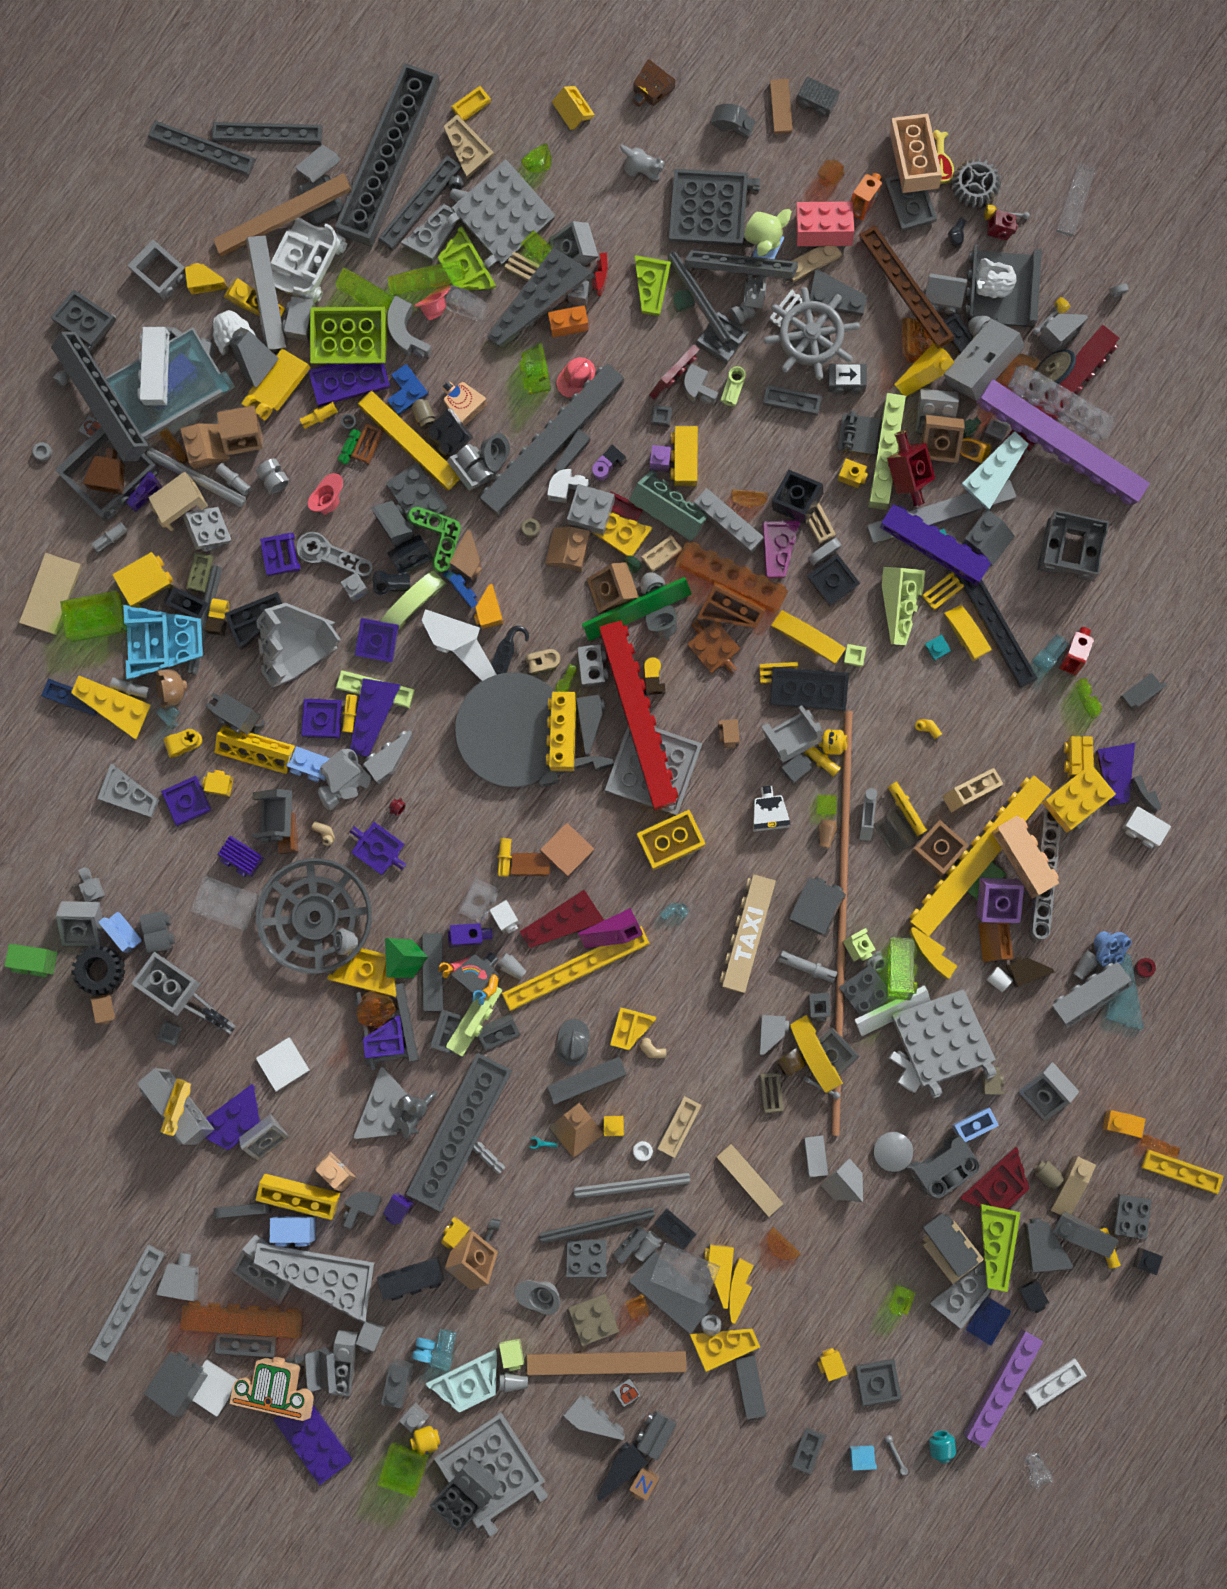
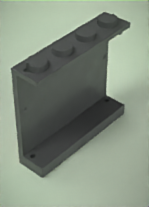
M974 245L973 250L969 251L968 256L971 269H968L967 280H970V286H967L966 298H969V304L965 306V315H968L967 322L975 316H988L1003 325L1035 327L1038 321L1042 249H1034L1032 255L977 251V245ZM986 258L993 263L1000 262L1013 267L1016 274V284L1008 296L991 298L978 295L975 284L977 268L981 259Z

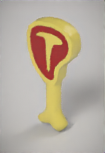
M935 130L933 137L936 139L937 155L942 173L940 184H948L954 177L953 163L944 153V139L949 134L946 131L940 132Z

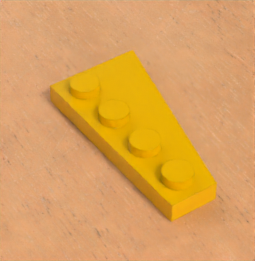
M611 513L604 536L591 533L631 559L651 532L652 527L644 526L634 520H628Z
M78 676L71 694L135 740L151 706L148 703L82 676Z

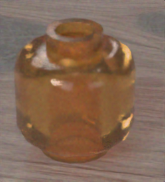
M834 158L826 160L817 172L820 177L818 181L826 188L828 186L835 187L845 175L843 170L845 167Z

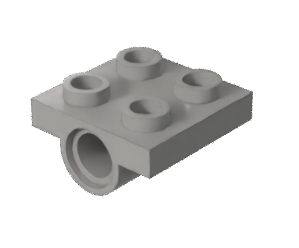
M471 444L466 445L447 460L468 490L490 482L497 476L496 472L488 469L485 460L481 459V452L476 446L473 447Z
M218 507L185 512L183 514V519L195 549H202L204 552L231 542V537Z

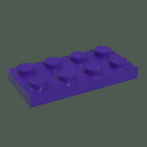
M384 363L330 364L309 370L318 407L328 405L331 402L336 403L362 396L370 391L377 392L390 388Z
M314 1404L311 1418L301 1421L279 1415L273 1419L319 1485L353 1460Z

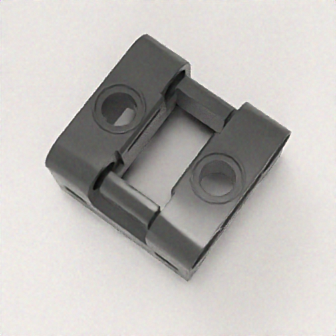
M1055 510L1048 518L1037 570L1055 573L1059 570L1077 574L1078 579L1094 582L1099 575L1109 522ZM1067 533L1084 536L1077 564L1061 561ZM1054 542L1057 548H1050L1049 543ZM1086 550H1091L1094 553V557H1089L1086 554Z
M951 1135L944 1140L943 1148L923 1162L914 1161L906 1168L926 1195L941 1198L979 1171L980 1164L961 1135Z

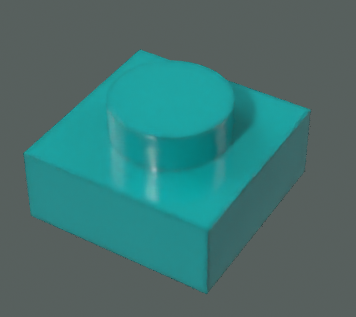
M942 635L925 643V647L933 661L951 652Z

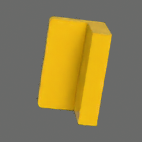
M576 86L563 87L552 101L570 130H574L583 120H591L595 115Z

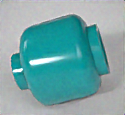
M948 1431L934 1432L929 1439L931 1457L940 1463H948L956 1456L955 1438Z

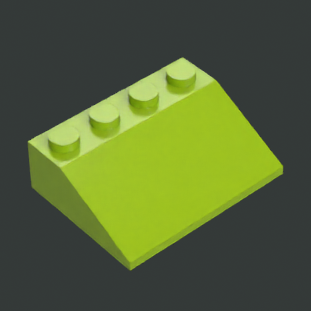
M310 307V363H385L388 332V312L386 308Z

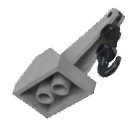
M156 952L151 955L131 983L177 1016L185 1007L229 1034L236 1027L195 993L201 983ZM192 996L206 1006L202 1008L201 1012L187 1005Z

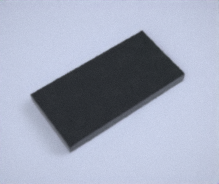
M773 667L769 705L803 706V708L846 711L849 673Z

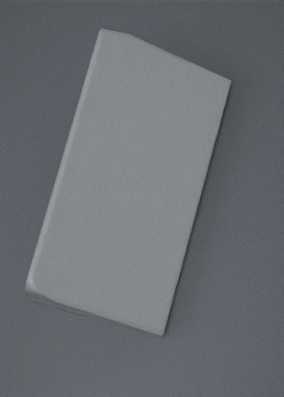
M823 1135L804 1137L808 1177L828 1175Z

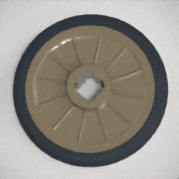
M1062 349L1047 356L1034 372V385L1039 389H1050L1063 382L1074 369L1076 363L1074 352Z

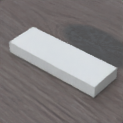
M1073 1358L1025 1390L1035 1408L1038 1409L1085 1378L1086 1374L1077 1360Z

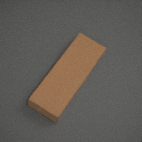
M789 79L770 80L774 134L792 133Z

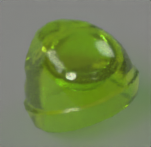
M542 144L521 159V165L532 173L548 171L552 166V155L548 144Z

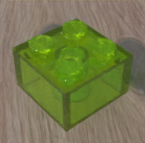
M392 1442L389 1446L377 1486L416 1498L430 1454L421 1455L417 1450L413 1451L412 1448Z

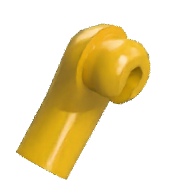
M919 719L915 723L916 730L930 732L934 739L942 735L932 720Z

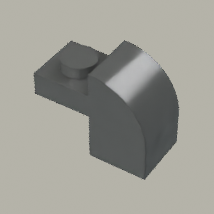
M721 104L715 107L710 123L723 132L733 129L746 139L750 138L756 121L746 114V109L738 105Z
M369 1191L352 1194L344 1203L351 1207L344 1214V1226L350 1229L354 1228L360 1211L375 1216L383 1197Z

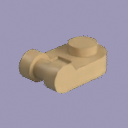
M554 649L525 655L526 662L529 663L530 668H528L530 675L554 669L560 664V655ZM537 659L542 660L541 665L536 664Z

